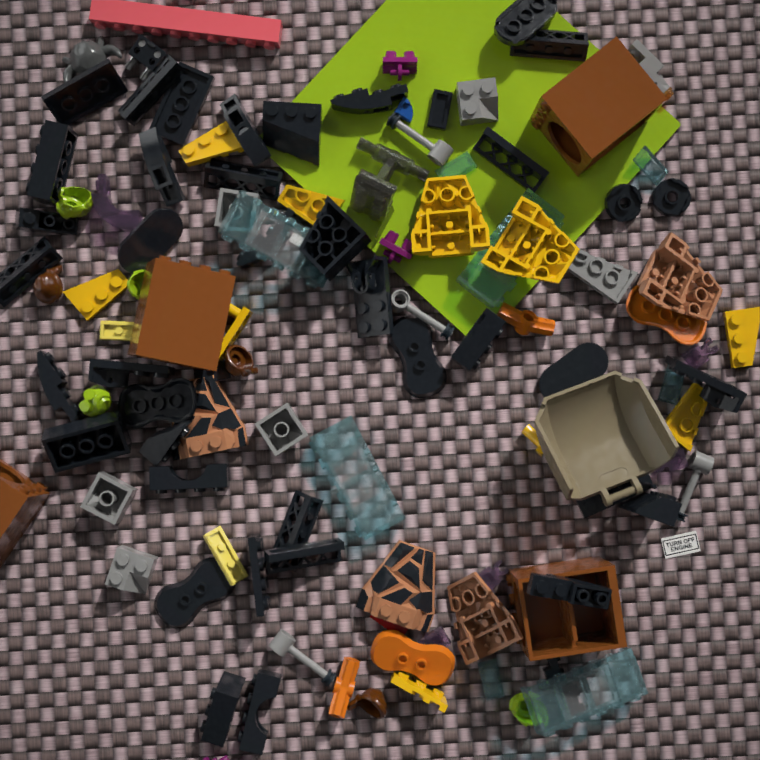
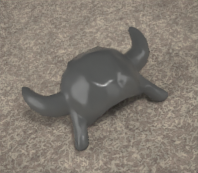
M99 36L97 43L94 41L79 42L74 45L73 50L70 52V58H62V61L69 65L63 72L64 83L110 56H117L121 59V51L114 45H104L105 39L103 36Z

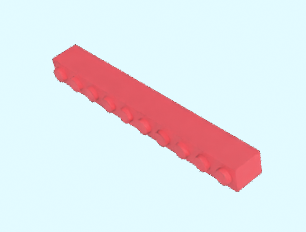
M91 0L89 20L98 29H106L108 27L120 32L132 30V32L137 34L149 32L155 36L165 34L177 39L188 37L194 41L206 39L211 43H218L219 41L226 42L229 45H237L238 43L245 44V46L250 48L263 46L268 50L280 49L283 28L282 21L279 19L123 0Z

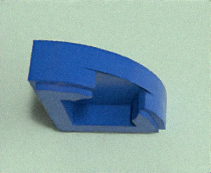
M403 97L395 113L398 116L400 115L401 119L411 123L413 109L410 101Z

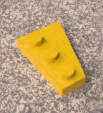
M227 121L178 151L186 165L191 167L210 161L214 157L229 156V153L235 151L243 152L244 149Z
M286 185L277 201L314 225L317 219L316 216L325 205L324 201L328 195ZM329 196L340 208L345 202L343 199Z
M116 269L65 290L63 293L84 318L90 321L127 289L128 279L121 270Z
M760 307L723 312L731 369L752 366L760 324Z
M692 383L665 419L677 443L690 452L693 447L694 436L697 435L699 429L697 427L708 404L707 401L699 396L702 387L697 383Z
M402 671L398 673L393 672L390 678L391 683L410 694H420L419 697L423 699L422 701L428 704L436 703L440 706L438 710L445 713L448 704L446 696H444L442 691L436 688L431 690L426 687V683L420 680L415 682L409 679L410 676Z

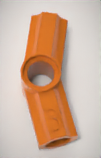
M503 302L497 313V316L514 326L515 331L521 335H528L532 332L552 336L554 333L555 320L537 317L530 310L520 311Z
M344 656L339 676H337L334 684L333 698L328 715L335 718H345L349 699L352 697L356 683L355 678L360 665L359 660Z

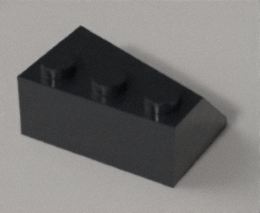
M263 101L262 126L265 145L319 166L322 105Z
M327 196L324 201L325 205L318 212L317 219L313 227L306 234L299 250L331 281L371 242V239L362 228Z

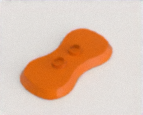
M637 285L630 291L626 301V310L628 315L637 323L659 327L683 345L697 344L704 336L707 327L706 321L654 305L640 295V287Z
M384 630L375 637L370 650L372 662L380 669L404 671L432 686L446 683L455 667V657L445 646L420 644L412 641L397 630Z

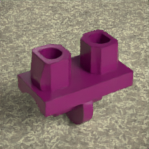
M387 51L385 57H383V74L398 75V81H402V76L417 74V57H415L413 51L404 52V57H396L395 51Z
M392 230L387 233L385 238H381L379 242L393 250L390 252L385 249L383 255L389 257L388 264H391L393 260L398 263L401 262L402 258L397 256V253L411 259L413 256L411 240L406 238L402 247L396 245L399 234Z

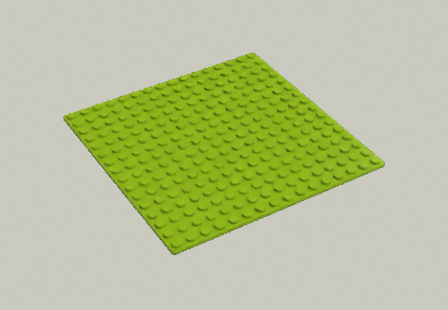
M386 0L292 101L294 103L322 105L319 166L298 159L288 153L266 147L271 154L270 158L301 187L345 200L341 209L367 233L371 239L367 247L377 256L387 257L383 255L385 249L390 252L393 250L379 242L381 238H385L390 230L399 234L395 244L402 247L406 238L411 240V232L414 229L416 214L420 208L426 179L466 175L475 195V200L482 211V216L489 227L490 246L494 247L511 221L513 217L511 212L521 196L538 204L543 209V212L574 243L605 209V198L608 191L618 184H628L680 127V122L661 106L649 121L577 177L543 133L533 127L530 117L540 97L584 62L510 56V46L503 44L497 39L494 33V26L497 17L516 0ZM557 11L554 18L542 28L544 30L579 32ZM590 41L586 60L599 51ZM387 51H395L396 57H404V52L413 51L415 57H417V74L402 76V81H398V75L383 74V57H385ZM495 77L498 93V122L460 126L456 96L457 82ZM395 84H406L408 88V97L406 98L412 106L413 118L411 123L403 119L400 121L433 144L438 140L446 142L453 148L454 152L444 166L440 167L428 158L427 155L430 150L397 127L391 129V127L386 125L388 118L395 112L402 99L392 102V110L373 114H351L332 109L330 100L338 94H350L357 88H367L369 95H372L376 90L382 89L385 91ZM434 89L453 92L445 131L427 128ZM487 127L491 128L549 172L534 194L472 150ZM486 140L478 147L484 152L492 151L491 144ZM503 153L495 154L497 162H507L506 155ZM518 164L510 165L513 174H522L521 166ZM526 176L527 184L534 188L539 180L534 176ZM393 206L394 212L377 242L375 236L389 209ZM488 249L475 251L473 255L444 258H429L428 255L419 256L413 254L412 258L408 259L397 253L396 255L402 258L401 262L398 263L393 260L391 264H388L394 272L465 336L486 308L497 315L503 302L515 307L539 281L498 273L483 265L481 260Z

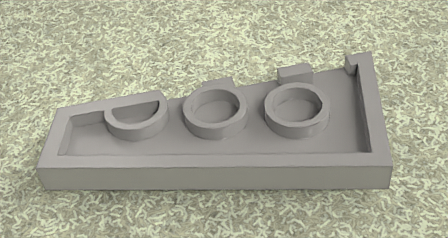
M583 250L579 251L568 269L570 273L614 304L619 303L638 274L636 271H630L621 265L612 264Z

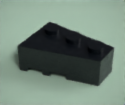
M486 308L450 359L468 372L471 369L475 370L481 362L479 360L480 356L483 353L487 354L492 347L491 341L494 337L497 339L503 332L502 326L506 321Z
M226 671L223 672L217 688L213 687L209 699H212V704L208 703L205 715L208 717L207 721L203 720L200 732H203L201 741L220 747L224 746L237 703L240 699V693L246 680L245 677Z

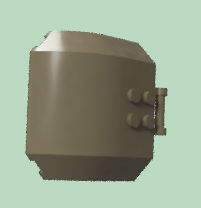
M618 371L607 373L544 397L534 421L542 452L566 500H584L600 494L604 505L608 507L617 500L633 494L643 493V488L638 478L653 473L672 460L679 449V444L643 381L635 377L633 380L622 376V373ZM627 482H630L632 485L611 495L607 491Z

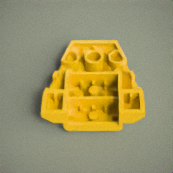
M466 175L426 179L420 208L417 211L416 222L411 232L412 254L419 256L428 255L429 258L469 256L473 255L475 251H483L490 248L489 227L482 216V211L475 200V195Z
M521 196L511 212L513 216L496 245L494 247L490 246L481 263L498 273L560 284L580 249L555 225V222L543 212V209L538 204Z

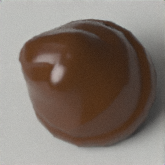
M62 265L47 269L34 282L33 292L40 302L52 304L60 299L63 284L58 274L62 271Z
M231 345L226 349L224 355L225 367L233 377H247L250 374L255 375L258 373V367L253 368L252 356L244 347Z
M371 687L361 695L357 694L347 706L348 711L360 706L366 713L377 719H383L387 713V703L383 692Z

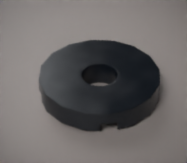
M675 178L660 182L652 195L655 209L668 217L678 216L689 207L691 201V193L688 190L687 184ZM668 193L676 195L675 202H670L667 199Z
M618 184L612 187L605 198L607 214L618 222H628L635 219L641 211L640 208L643 200L641 193L635 186L629 184ZM622 198L627 199V206L625 208L620 206Z

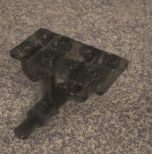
M361 137L356 148L370 154L373 160L383 165L377 176L364 169L360 170L359 174L355 177L350 206L358 213L363 212L369 215L376 222H383L393 203L392 198L398 187L389 182L394 171L396 170L406 176L410 174L423 182L426 181L430 171L416 165L413 159L402 155L396 150H392L380 143L374 144Z

